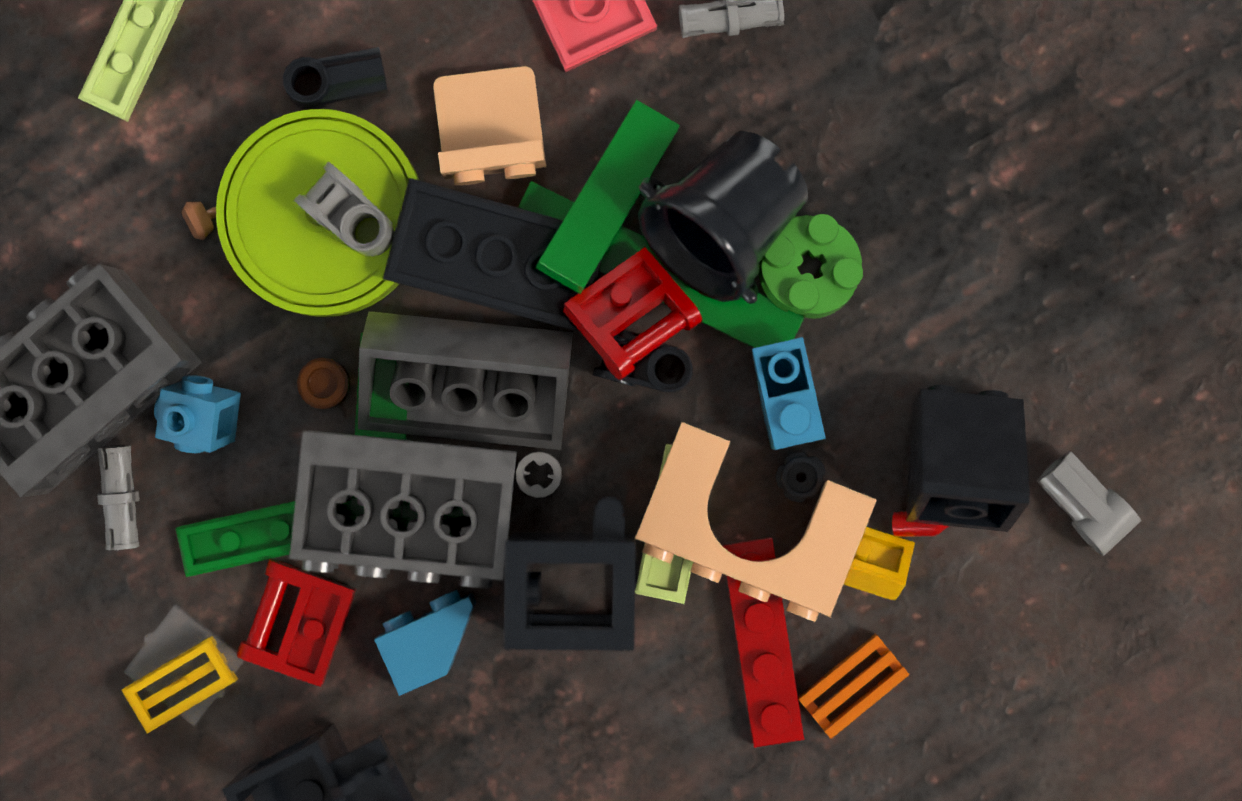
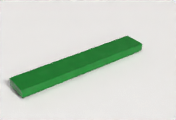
M531 181L518 208L564 220L574 202ZM622 225L602 258L599 272L606 275L646 247L696 305L702 316L701 323L752 348L793 340L804 320V315L795 314L790 310L785 312L775 306L768 297L758 293L757 301L753 304H748L742 297L735 301L721 302L701 295L686 286L662 264L650 249L644 236Z
M351 498L348 502L342 503V512L347 513L349 518ZM403 500L401 526L408 527L409 522L418 519V512L411 510L410 502ZM296 501L176 527L185 576H194L289 555ZM454 506L450 514L443 515V520L465 516L463 515V507Z

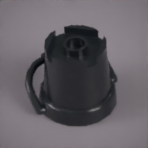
M747 131L736 132L674 184L665 185L656 178L648 177L643 179L639 185V191L646 199L638 211L641 232L650 249L662 264L686 286L705 297L721 302L735 301L741 297L748 304H753L757 301L759 291L754 279L759 273L758 263L789 222L808 201V188L796 165L792 163L784 171L773 160L781 149L773 142L756 133Z

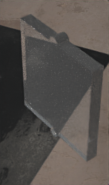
M175 605L156 631L145 635L144 641L146 644L124 673L137 681L211 636L217 642L216 647L219 652L223 653L226 657L227 665L231 671L236 673L245 660L236 656L237 651L178 605ZM204 652L148 685L145 689L151 694H155L209 662L210 659ZM215 669L162 702L171 708L220 679V676ZM223 688L181 713L180 716L195 726L215 699L226 695V689Z

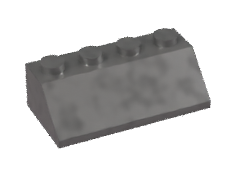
M369 311L359 348L358 429L561 450L573 332ZM376 358L397 360L390 388V397L395 405L407 410V421L370 417Z

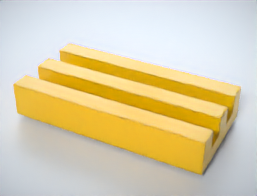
M213 636L122 689L123 694L147 734L238 680L234 671L229 669L226 657L216 647L217 642ZM204 652L210 659L209 662L142 701L139 697L138 691ZM216 669L220 679L152 719L148 709Z

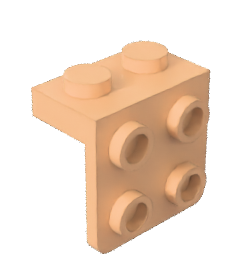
M521 66L442 76L435 80L433 88L441 152H438L440 173L445 180L454 179V185H471L485 182L484 175L505 172V179L526 178L536 175L535 168L546 167L536 81L531 68Z

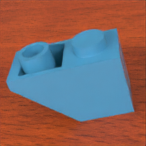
M803 337L753 348L752 354L759 397L771 449L777 450L826 439Z
M455 590L430 601L431 612L414 619L411 611H407L382 623L386 632L379 634L374 640L399 696L448 674L476 604L473 593L460 598L458 591Z

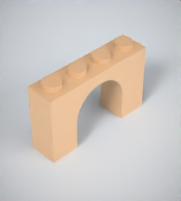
M682 422L635 539L645 542L642 552L670 564L674 554L693 562L690 572L719 583L722 574L740 580L742 582L738 590L739 592L766 603L771 593L787 599L790 602L786 611L816 622L819 613L831 617L876 499L827 480L802 539L791 551L777 559L764 562L741 559L728 552L718 542L709 525L707 514L709 496L730 441Z

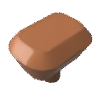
M202 202L185 203L182 215L194 238L204 240L213 231L214 226L211 219L216 218V206L205 210Z

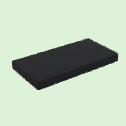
M412 178L408 179L382 277L383 280L580 332L563 312L564 303L579 293L536 269L540 258L563 220ZM601 261L584 289L596 282Z

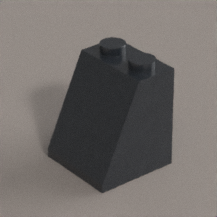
M933 385L927 389H920L912 407L906 522L1009 532L1030 504L1024 399L1009 398L1007 393L998 390L981 391L978 395L958 393L957 388L948 385Z

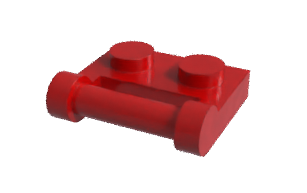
M646 247L584 289L581 294H577L564 303L563 310L566 316L603 358L608 370L618 380H622L633 372L636 362L682 329L690 331L702 322L701 313L696 305ZM663 301L671 309V313L625 346L621 347L613 338Z
M269 559L265 575L269 576L247 641H241L236 656L247 662L321 687L327 676L356 588L299 569L291 564ZM291 584L301 589L279 652H275L266 648L287 585Z

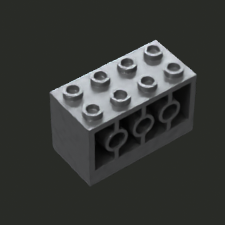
M91 264L84 266L67 281L66 284L70 288L55 302L52 298L41 302L27 315L30 323L16 335L9 332L0 337V474L20 498L49 494L96 454L97 448L104 447L151 407L160 395L161 388L180 382L182 377L187 376L202 363L124 270L103 264H98L95 268ZM108 331L109 343L104 349L103 337ZM68 366L69 376L66 381L64 373L66 367ZM27 401H28V405H29L28 413H27V411H26V403H27Z
M303 431L290 559L303 560L302 569L308 571L334 572V569H338L339 564L356 565L355 575L386 578L387 574H390V569L408 571V580L439 583L441 575L446 574L461 576L460 585L492 588L493 579L503 580L505 541L508 539L517 451L322 431ZM351 495L356 496L358 504L365 508V514L358 516L355 522L348 520V514L342 512V503L348 502ZM403 500L410 502L411 510L418 512V519L409 522L408 527L400 526L399 518L393 517L392 510L400 507ZM454 506L463 507V515L471 517V525H463L460 532L451 531V524L443 520V515L450 514Z

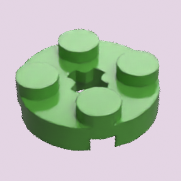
M826 214L794 217L759 262L758 274L765 294L775 306L785 312L790 310L795 314L804 315L803 318L817 319L835 313L852 297L863 277L862 258L854 238L844 227L838 225L833 217ZM809 255L812 259L818 258L822 263L819 269L821 277L814 279L810 273L802 275L799 272L798 267L803 263L802 256Z

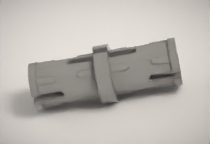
M721 0L703 4L679 5V22L682 38L727 32L728 36L739 35L740 30L784 25L783 0Z
M131 445L99 447L97 452L101 472L102 493H98L97 498L98 505H103L106 550L137 548L140 545L136 525L135 502L140 499L139 490H134Z

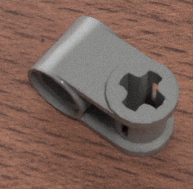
M328 161L324 166V175L305 196L299 194L294 201L328 231L331 230L355 251L364 256L373 257L381 255L391 246L394 235L392 222L362 194L363 191ZM366 218H376L380 225L377 238L370 243H359L355 235L359 222Z

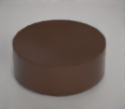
M317 358L308 362L301 369L298 375L297 387L300 396L307 404L319 409H329L341 404L347 397L350 390V377L345 367L339 362L328 358Z

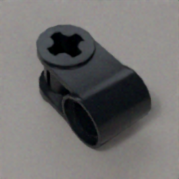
M623 330L613 338L622 347L640 334ZM663 343L634 364V371L622 380H618L611 374L603 358L600 367L594 368L592 375L633 387L639 385L664 393H676L689 385L693 377V365L690 357L683 350ZM666 356L680 358L685 366V373L682 379L672 385L662 383L656 375L658 362Z

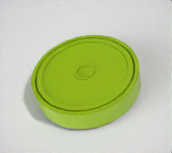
M309 109L296 111L278 117L260 127L240 145L232 156L222 176L217 194L216 223L218 235L226 258L235 273L254 293L264 300L285 310L306 316L335 317L361 311L385 298L399 284L382 279L390 247L381 255L373 257L364 256L349 247L331 230L328 231L301 208L294 199L299 194L305 196L324 175V166L329 161L363 191L362 194L389 218L395 232L408 179L419 180L408 157L385 132L363 118L337 110ZM366 218L359 222L355 232L357 241L366 244L375 240L380 230L379 221L376 218Z

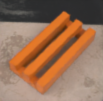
M875 633L798 696V700L822 727L829 738L832 739L910 674ZM876 650L881 657L818 708L814 703L817 697ZM889 666L893 670L830 722L827 719L831 712L886 667Z

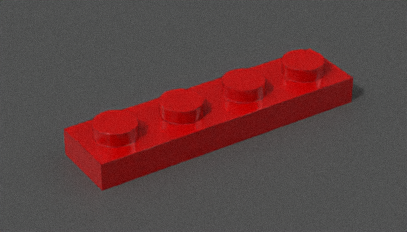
M772 537L722 545L728 552L744 560L764 562L776 559ZM726 575L753 746L756 748L805 740L782 597L771 593L766 603L739 592L742 581Z

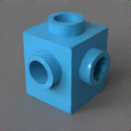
M197 375L182 377V381L161 388L154 407V416L157 420L155 438L175 443V449L186 453H201L204 451L210 453L235 442L241 393L213 386V380L207 377Z

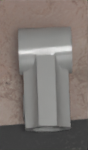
M1071 451L1066 452L1059 459L1055 460L1037 479V482L1046 493L1072 518L1073 522L1071 524L1077 533L1101 556L1107 554L1141 522L1140 517L1132 507L1110 488L1107 490Z

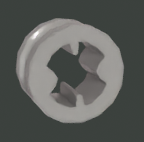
M533 452L525 456L519 462L516 470V481L520 489L527 495L535 498L546 497L552 494L558 488L562 479V468L558 460L545 452ZM535 461L539 466L544 465L546 462L551 465L554 474L548 475V478L553 479L548 487L543 488L539 483L531 487L527 483L525 475H529L530 472L525 469L530 462Z

